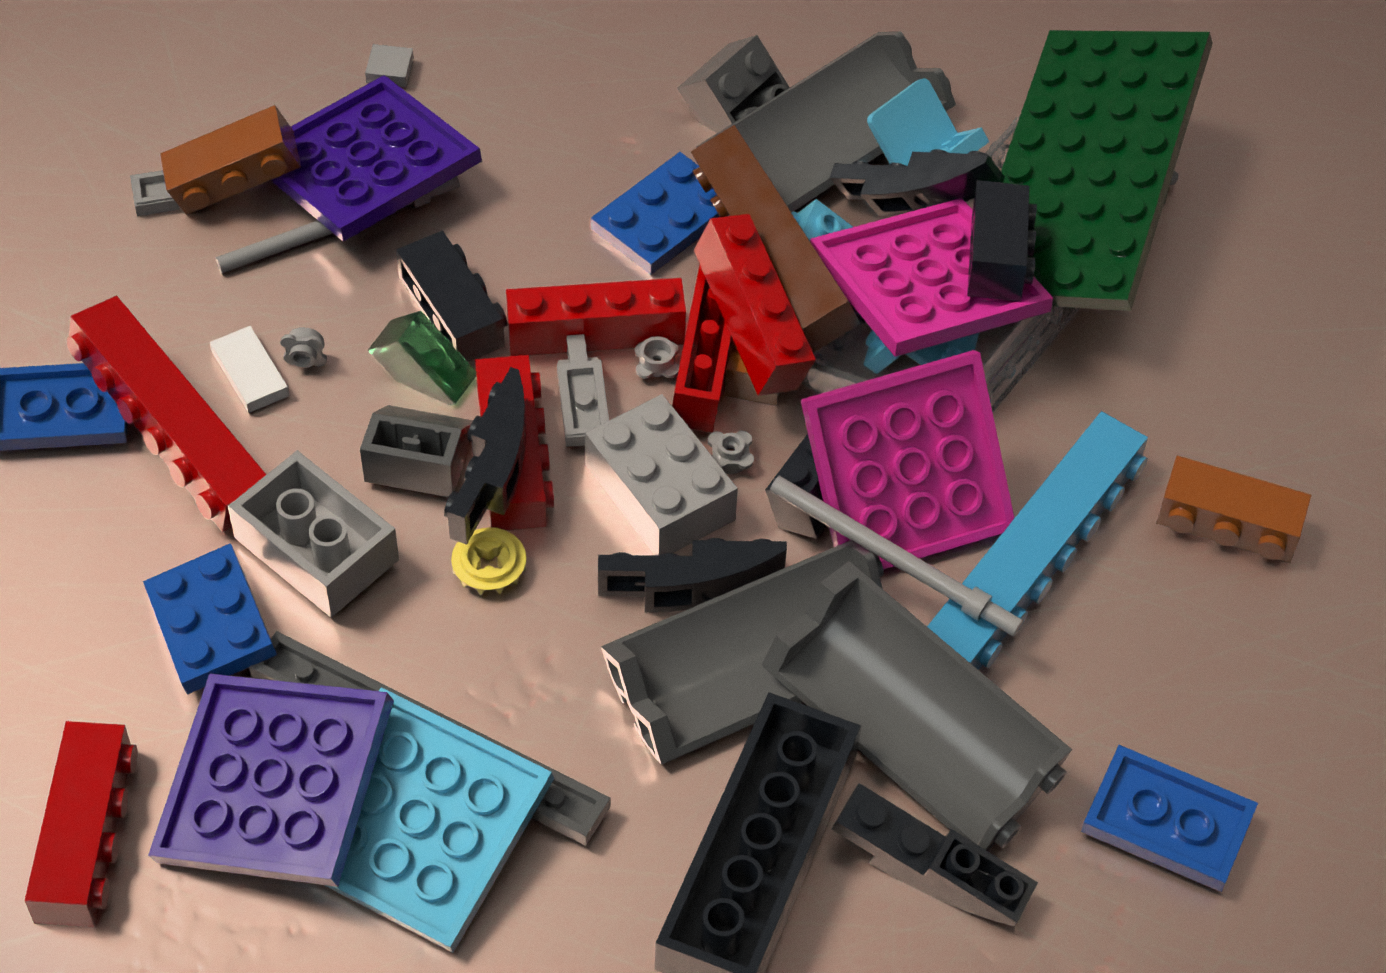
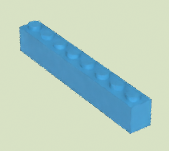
M1101 411L962 584L972 590L976 586L993 596L991 600L993 603L1022 619L1023 625L1028 615L1026 609L1033 601L1039 604L1050 590L1053 583L1051 577L1057 570L1061 572L1067 570L1077 553V548H1075L1081 539L1088 542L1092 538L1101 522L1099 516L1105 509L1112 511L1122 498L1125 490L1123 486L1128 479L1135 482L1143 472L1148 458L1143 456L1148 437ZM949 599L927 627L978 670L982 665L989 668L1001 652L1003 646L1001 641L1008 633L983 618H980L979 621L973 619L961 611V605Z

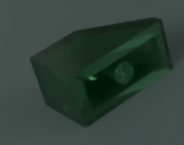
M421 310L390 320L368 349L372 356L397 382L450 406L457 403L476 377L475 369Z

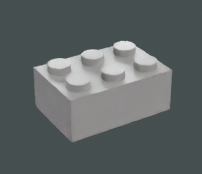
M663 394L585 432L586 467L654 555L674 553L693 543V540H699L736 520L738 488Z
M298 450L228 505L234 538L331 618L399 561L395 528Z

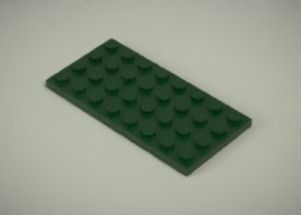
M1049 30L1001 172L1005 176L1003 183L1030 186L1029 203L1037 204L1034 227L1036 231L1033 258H1035L1034 277L1053 297L1052 306L1121 311L1132 310L1213 42L1210 32Z

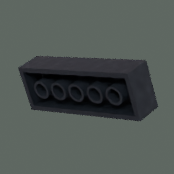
M768 692L656 940L655 970L662 973L766 972L857 756L861 725Z

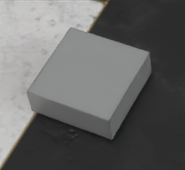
M373 44L365 71L366 83H370L385 75L399 87H407L414 59L413 48Z
M163 170L130 175L137 216L180 210L178 204L166 190Z

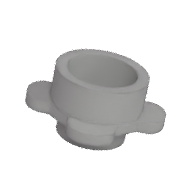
M299 327L293 329L289 334L282 336L280 344L285 347L286 352L283 359L287 363L304 368L313 365L320 367L327 363V356L322 352L325 345L324 338L318 331Z
M658 336L648 338L644 342L639 343L635 347V355L639 357L636 374L643 379H649L652 376H665L667 378L677 376L679 365L675 362V356L678 354V346L674 342Z
M741 430L737 433L723 434L720 431H716L709 435L708 445L712 447L711 456L726 474H736L753 465L754 456L749 451V446L752 444L750 433Z

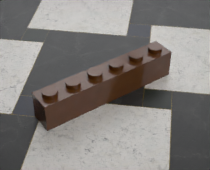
M736 126L729 127L692 150L691 154L699 165L692 172L705 193L711 189L716 193V196L711 198L710 201L719 216L750 214L805 337L813 350L816 352L860 325L861 323L849 301Z

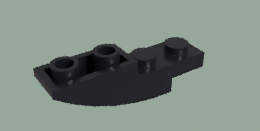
M934 149L930 152L912 151L908 166L901 163H890L888 166L871 165L863 161H854L852 164L834 163L829 178L847 199L866 200L878 216H896L962 198L965 202L975 197L977 180L1003 183L1005 176L986 153L970 151L968 154Z
M510 367L502 383L496 382L493 385L488 398V407L482 417L477 415L471 423L468 441L472 442L473 457L466 468L465 482L459 492L453 491L445 505L444 517L448 518L450 539L466 545L487 509L502 515L505 514L521 476L526 445L524 391L520 372Z
M711 538L707 540H693L692 556H679L674 553L631 555L625 552H618L612 555H598V596L645 597V613L688 610L784 569L787 541H771L769 539L726 541L720 538Z
M860 783L852 792L832 827V830L871 853L873 856L869 863L888 875L944 903L996 922L1015 926L1038 884L1037 881L951 829L944 836Z

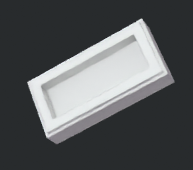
M251 326L210 342L214 357L248 413L289 396L288 386Z

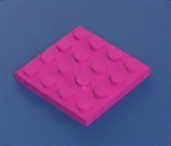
M962 198L810 239L812 246L847 300L895 357L1051 312L1053 297L1035 277L1033 278L1032 285L1024 284L1021 302L967 296L972 209Z
M968 351L801 399L823 502L914 556L923 558L1002 534L1015 518L980 352ZM830 528L834 547L850 541L849 538ZM879 557L883 569L894 566L891 563Z

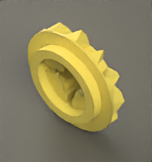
M493 527L476 529L467 545L457 542L451 556L453 575L460 579L463 588L468 586L475 588L480 595L485 590H496L501 594L504 587L510 584L517 585L519 576L523 571H526L525 548L515 535L506 530ZM497 557L498 568L490 565L484 569L481 568L480 558L491 560Z

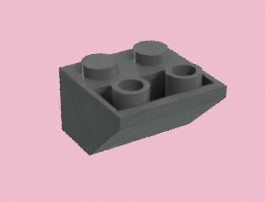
M758 35L726 45L677 89L698 122L718 133L790 87Z
M391 405L372 413L360 447L364 482L449 497L456 490L471 443L468 441V432L473 420Z

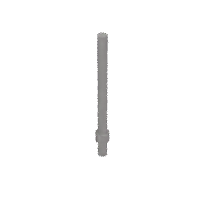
M456 176L404 207L410 205L413 208L430 203V198L459 188L458 177ZM315 221L215 257L222 274L330 235L332 232L321 222Z
M780 475L773 482L770 492L962 606L961 611L973 619L979 621L980 618H983L1013 637L1022 625V619L991 601L993 596L975 586L973 590Z

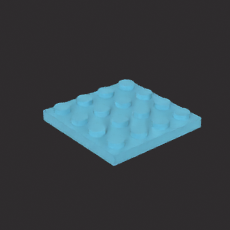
M381 687L379 691L388 692L394 700L339 886H324L454 953L553 782L554 776L551 771Z

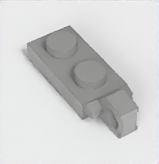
M584 334L567 336L568 359L558 360L557 378L566 447L585 445V432L609 421L602 362L598 360V357L587 358Z

